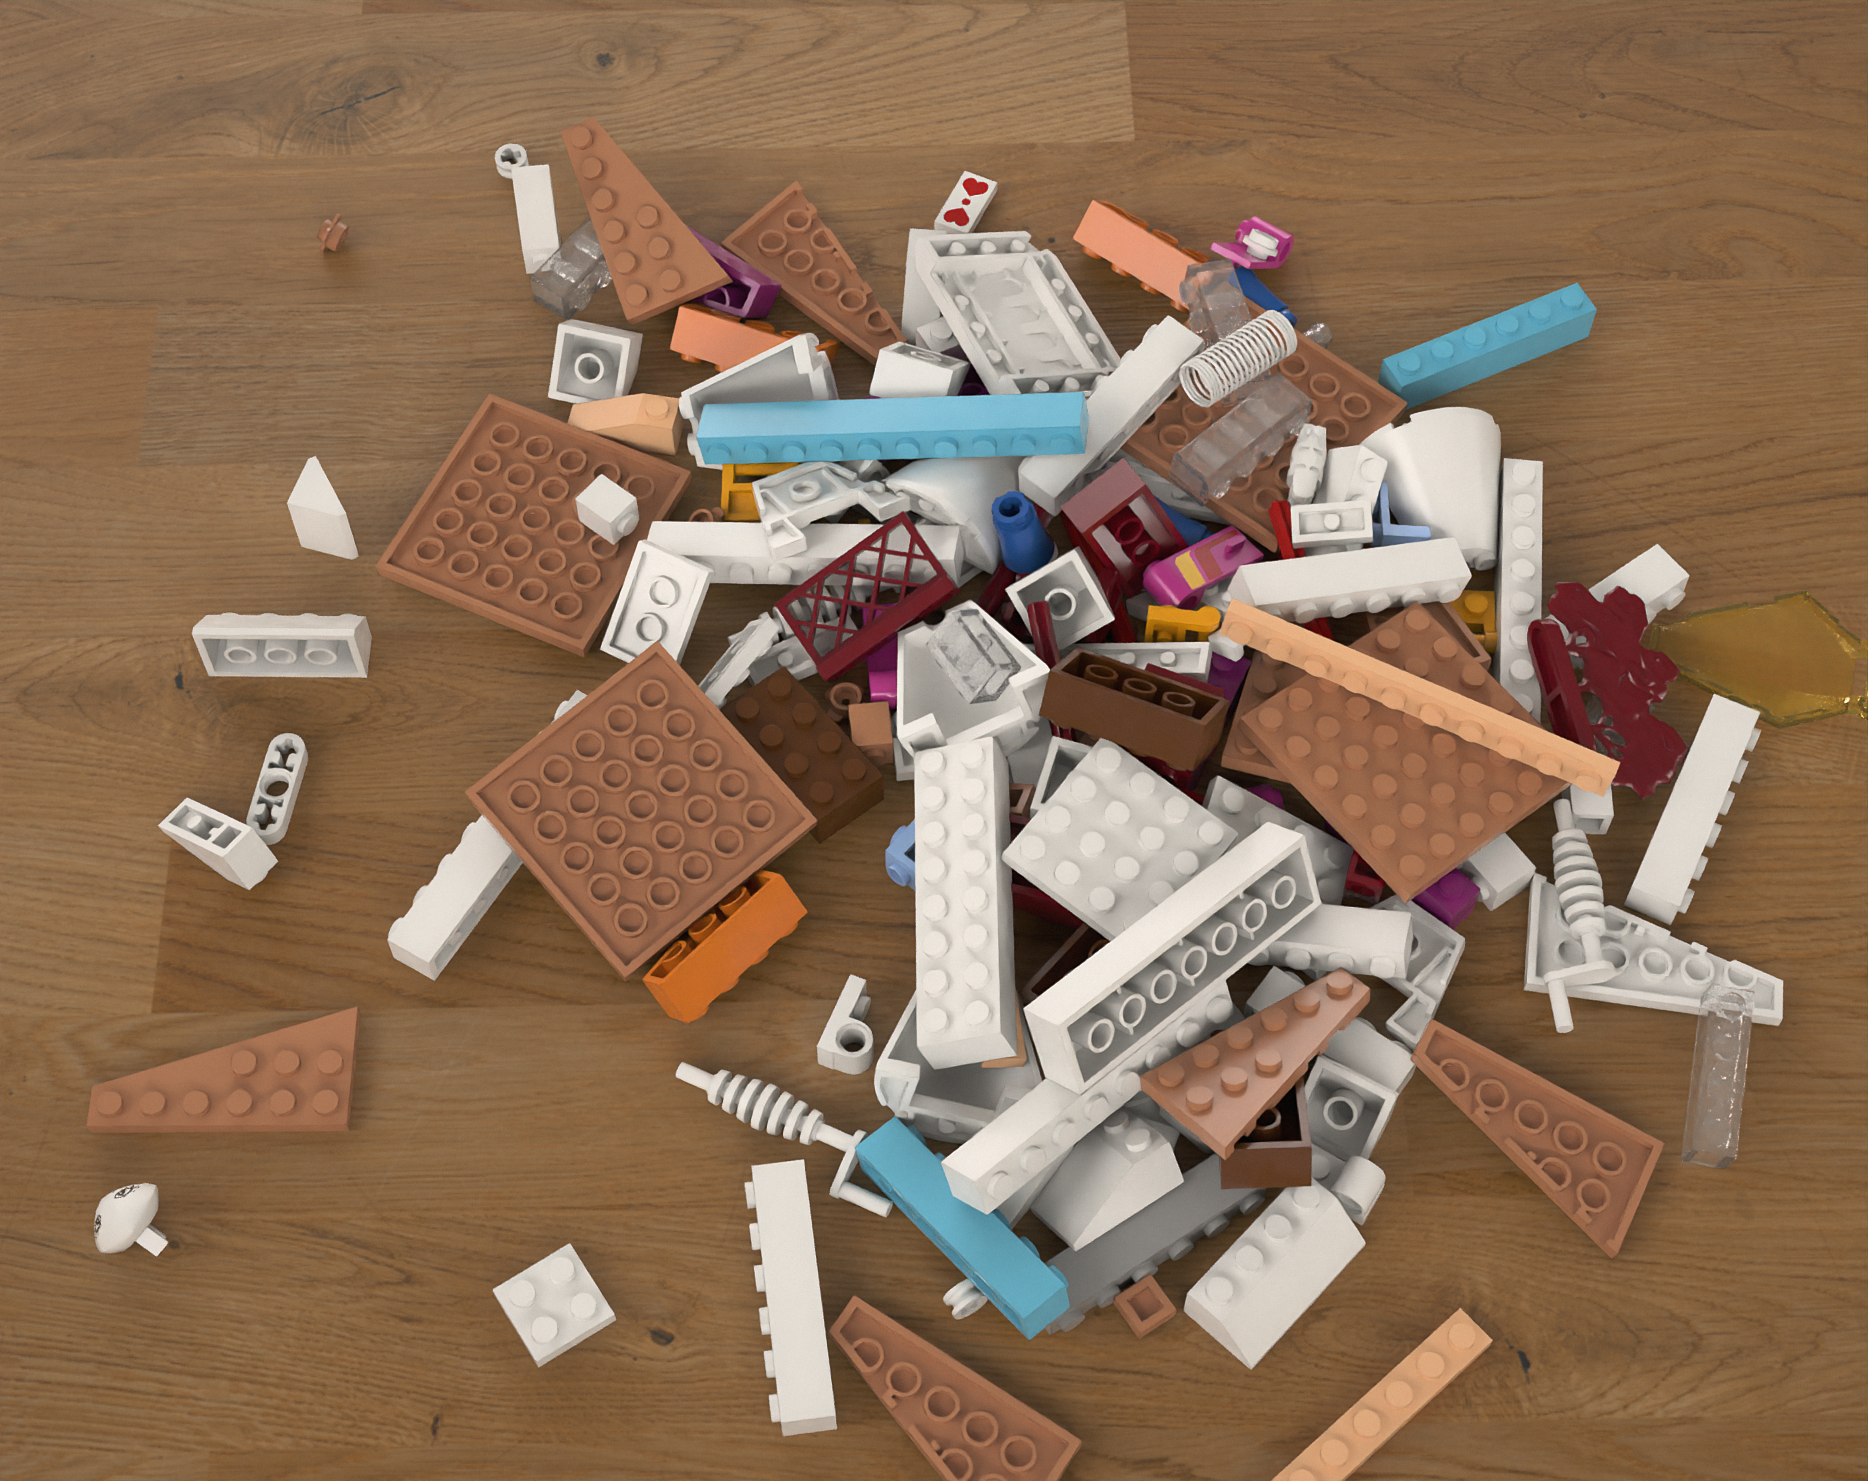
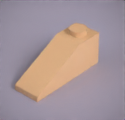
M646 393L573 404L567 423L635 450L672 456L676 455L684 426L679 408V398Z

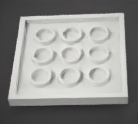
M1100 738L1002 854L1001 860L1109 941H1112L1221 858L1236 841L1239 833L1117 744Z

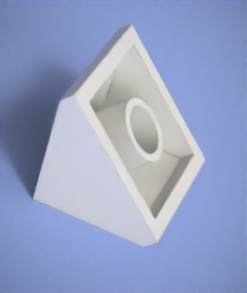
M314 456L308 459L287 501L300 545L308 549L353 560L359 557L346 512L319 461Z
M1323 1055L1318 1056L1304 1086L1311 1143L1346 1162L1351 1156H1359L1369 1160L1391 1118L1399 1093Z

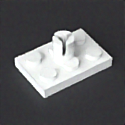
M646 539L640 540L600 650L630 663L658 641L680 665L714 570Z

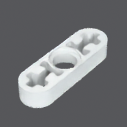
M293 733L278 735L271 741L246 819L247 825L256 831L266 845L275 844L285 836L308 762V752L303 740ZM290 748H294L296 754H290L286 762L288 770L283 769L284 761L281 754H287ZM276 781H284L289 784L287 791L280 796H270L267 794L268 787ZM267 807L272 809L271 816L275 824H268L266 830H261L259 824L267 822L269 817Z

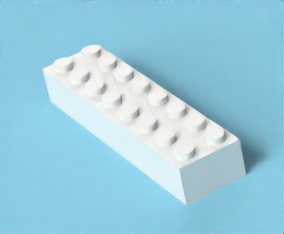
M991 736L914 752L917 1048L934 1070L1017 1056L1013 899L1011 892L1012 869L1001 860L1002 854L1010 845L1011 840L1009 822L1008 760L994 737Z
M1266 822L1024 1007L1023 1010L1045 1077L1081 1095L1321 905L1305 836L1271 822Z

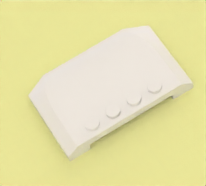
M1026 231L919 236L914 246L916 271L990 395L1084 392L1087 401L1093 394L1099 380L1106 375L1110 376L1118 368L1121 360L1057 256L1048 249L1039 251L1029 243L1031 235Z

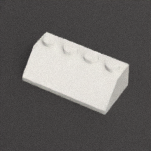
M223 613L221 615H206L192 630V636L209 676L367 678L372 636L366 616L354 614L318 616L312 613H305L300 616H281L274 613H264L261 615Z
M1311 1177V1186L1285 1188L1187 1293L1183 1311L1252 1370L1364 1248L1366 1242L1339 1200Z

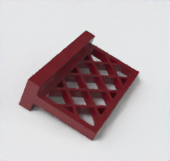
M902 511L774 604L816 664V669L824 681L834 683L897 638L898 632L915 625L960 593L961 590L953 578L948 575L906 512ZM902 524L911 535L908 553L887 549L889 534ZM882 539L880 548L871 547ZM916 544L924 555L914 554ZM864 551L879 553L875 576L855 573L857 556ZM886 554L907 558L903 580L882 577ZM913 559L929 561L937 575L924 584L909 582ZM849 563L848 571L839 570ZM832 574L847 576L843 599L822 596L825 579ZM854 577L874 581L870 604L850 600ZM881 582L902 585L899 602L892 607L877 605ZM817 586L816 594L807 593ZM908 587L917 588L907 595ZM800 597L815 599L811 622L796 620L788 606ZM821 600L842 604L838 627L817 623ZM849 605L869 608L867 625L860 630L845 628ZM876 610L885 611L874 619ZM800 625L810 627L808 636ZM816 628L837 632L834 648L823 656L819 654L813 645ZM843 633L853 634L842 642Z

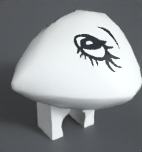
M144 1183L113 1190L101 1199L95 1212L94 1222L95 1243L100 1253L125 1251L135 1241L156 1257L168 1244V1241L165 1239L166 1235L150 1224L158 1211L159 1197L156 1185Z

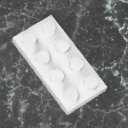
M1220 776L1210 780L1202 807L1239 833L1236 841L1228 851L1266 822H1271L1305 836L1321 903L1340 906L1354 850L1351 846Z

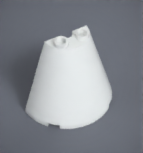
M799 334L681 392L682 397L679 399L680 413L683 419H689L692 425L693 433L688 434L687 444L690 454L696 458L697 467L719 470L723 468V464L705 465L696 439L704 404L839 400L830 362L825 351L817 352L815 346L819 345V339L814 334Z
M1446 407L1422 411L1410 415L1412 422L1404 423L1395 429L1394 425L1389 423L1360 443V445L1388 461L1382 481L1387 482L1389 508L1399 525L1430 527V540L1455 537L1465 561L1468 562L1469 568L1488 570L1498 564L1501 432L1499 425L1494 423L1493 417L1490 414L1468 407Z
M1027 456L920 458L881 480L879 483L885 485L886 492L895 496L899 491L907 494L910 497L911 511L939 525L960 526L964 551L963 560L993 574L1002 558L998 534L993 524L992 504L996 498L1004 496L1008 491L1020 492L1018 469ZM894 517L888 518V519H886V521L889 522V521H890L891 519H893Z
M971 599L946 610L944 620L937 625H927L922 621L898 632L897 736L902 746L910 755L914 757V752L993 736L1006 757L1027 743L1040 729L1038 722L1042 716H1039V711L1050 671L1049 667Z
M915 991L876 1065L874 1086L881 1105H888L895 1112V1116L907 1128L913 1125L922 1136L943 1142L964 1144L1040 1084L1042 1078L1018 995V1007L1027 1056L1024 1067L981 1068V1062L934 1070L917 1048V999Z

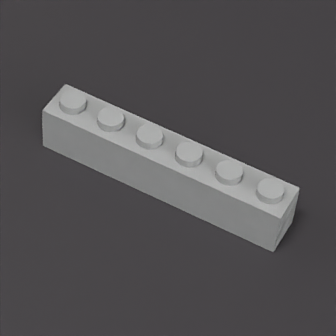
M1215 1153L1182 1174L1184 1182L1078 1251L1075 1252L1071 1247H1068L1044 1263L1047 1267L1051 1265L1056 1266L1066 1277L1069 1283V1287L1066 1289L1070 1308L1045 1327V1330L1049 1335L1060 1329L1063 1332L1072 1330L1084 1320V1313L1096 1305L1100 1308L1107 1307L1114 1302V1297L1122 1293L1121 1289L1133 1281L1137 1283L1149 1274L1153 1276L1158 1271L1157 1266L1169 1258L1172 1261L1181 1259L1193 1249V1242L1204 1235H1207L1208 1238L1218 1235L1229 1225V1219L1241 1211L1244 1215H1247L1256 1210L1265 1201L1264 1196L1267 1188L1221 1189L1218 1154Z

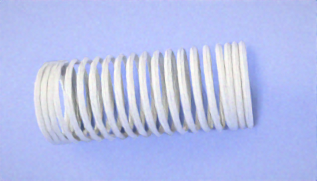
M1275 310L1264 312L1180 367V381L1185 392L1193 402L1201 407H1210L1227 394L1240 388L1263 371L1293 354L1297 348V337L1293 326L1286 317ZM1266 319L1277 326L1286 341L1287 351H1285L1280 335L1273 326L1266 322ZM1266 326H1268L1277 336L1281 348L1277 345L1275 338L1267 330ZM1241 342L1245 345L1246 350L1242 347ZM1231 349L1235 352L1236 357L1232 354ZM1221 356L1225 359L1226 364L1222 361ZM1216 360L1220 362L1222 369L1219 367ZM1245 360L1250 364V368L1247 366ZM1211 363L1215 366V368H1216L1218 374H1219L1220 377L1224 380V384L1221 382V380H1220L1218 374H1217V373L1215 372V370L1212 368ZM1190 367L1192 368V375H1193V378H1194L1195 383L1197 384L1198 388H1199L1200 391H1201L1206 397H1208L1210 400L1205 399V398L1196 390V388H1195V386L1193 385V382H1192V380H1191V377H1190V372H1189V368H1190ZM1228 367H1229L1230 370L1234 373L1235 378L1231 375V373H1230ZM1235 367L1240 371V375L1237 373ZM1195 369L1198 371L1199 377L1204 386L1210 391V395L1202 388L1201 384L1199 383L1195 373ZM1224 372H1225L1226 375L1229 377L1230 382H1229V381L1227 380V378L1225 377Z

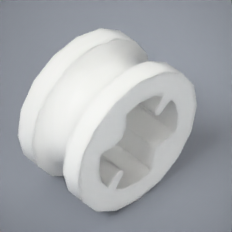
M506 144L496 151L495 161L497 170L505 178L512 179L511 168L529 166L526 150L518 144ZM513 158V160L517 163L511 165V163L506 160Z
M969 1279L954 1286L943 1297L946 1305L953 1306L952 1315L957 1320L976 1312L988 1300Z

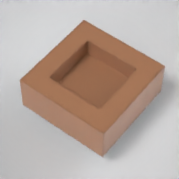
M1151 1274L1114 1297L1113 1302L1139 1339L1174 1317L1177 1311Z

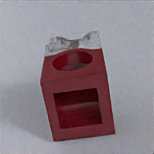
M1353 850L1345 880L1343 897L1360 898L1368 901L1371 905H1376L1379 902L1385 881Z

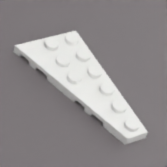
M1534 872L1530 882L1524 990L1549 994L1548 987L1545 986L1543 978L1546 973L1586 964L1587 962L1582 940L1572 937L1569 929L1570 924L1567 923L1565 918V910L1561 907L1555 885L1546 882L1547 877ZM1611 905L1604 907L1605 916L1603 919L1606 923V932L1599 937L1603 959L1614 964L1615 976L1602 983L1565 987L1568 997L1779 1026L1783 1019V980L1737 960L1729 962L1708 953V948L1696 942H1692L1691 945L1670 936V931Z

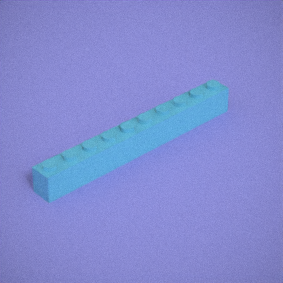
M1084 392L704 404L696 439L705 465L1085 454L1089 415Z

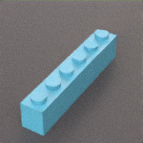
M1572 284L1383 359L1378 383L1408 402L1407 410L1587 338L1597 309L1579 284Z
M894 1116L855 1147L861 1170L1028 1340H1031L1070 1308L1066 1289L1069 1287V1283L1066 1277L1056 1266L1051 1265L1047 1267L1039 1259L1040 1255L1032 1242L1025 1236L1018 1238L1010 1230L1011 1226L1006 1217L997 1208L986 1215L954 1197L941 1164L946 1157L940 1152L934 1155L926 1147L927 1143L922 1134L913 1125L907 1128Z

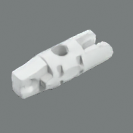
M1304 423L1297 442L1292 449L1290 468L1286 479L1287 485L1290 488L1288 501L1291 506L1311 504L1314 493L1321 488L1323 468L1327 457L1326 428Z

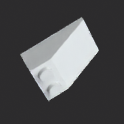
M1123 1106L1079 1140L1030 1208L1036 1217L1076 1252L1182 1184L1184 1179L1170 1142L1127 1107Z

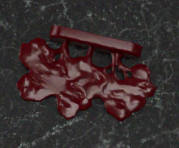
M1580 582L1556 583V593L1551 596L1547 607L1550 613L1566 626L1569 632L1566 641L1559 624L1552 619H1536L1532 621L1527 632L1529 653L1553 733L1597 752L1595 738H1597L1608 750L1606 756L1620 762L1611 784L1614 786L1631 787L1640 798L1645 799L1647 796L1654 795L1656 785L1671 783L1672 778L1676 775L1677 766L1684 762L1690 751L1688 745L1673 727L1664 721L1658 720L1649 711L1651 703H1662L1668 693L1667 683L1674 682L1681 670L1662 651L1645 649L1640 644L1644 631L1649 627L1645 603L1639 596L1630 594L1621 586H1616L1612 591L1604 595L1603 602H1599ZM1576 637H1586V643L1576 644ZM1569 654L1582 658L1584 661V678L1580 683L1577 682ZM1581 692H1592L1600 699L1603 713L1597 723L1589 722ZM1608 717L1613 718L1612 726L1605 725L1604 720ZM1603 730L1618 733L1624 738L1625 746L1622 747L1608 741L1610 740V735L1603 734ZM1611 749L1621 752L1622 757H1614Z

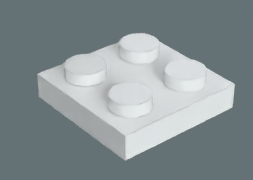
M570 1243L493 1289L495 1297L538 1367H541L616 1321L614 1312Z

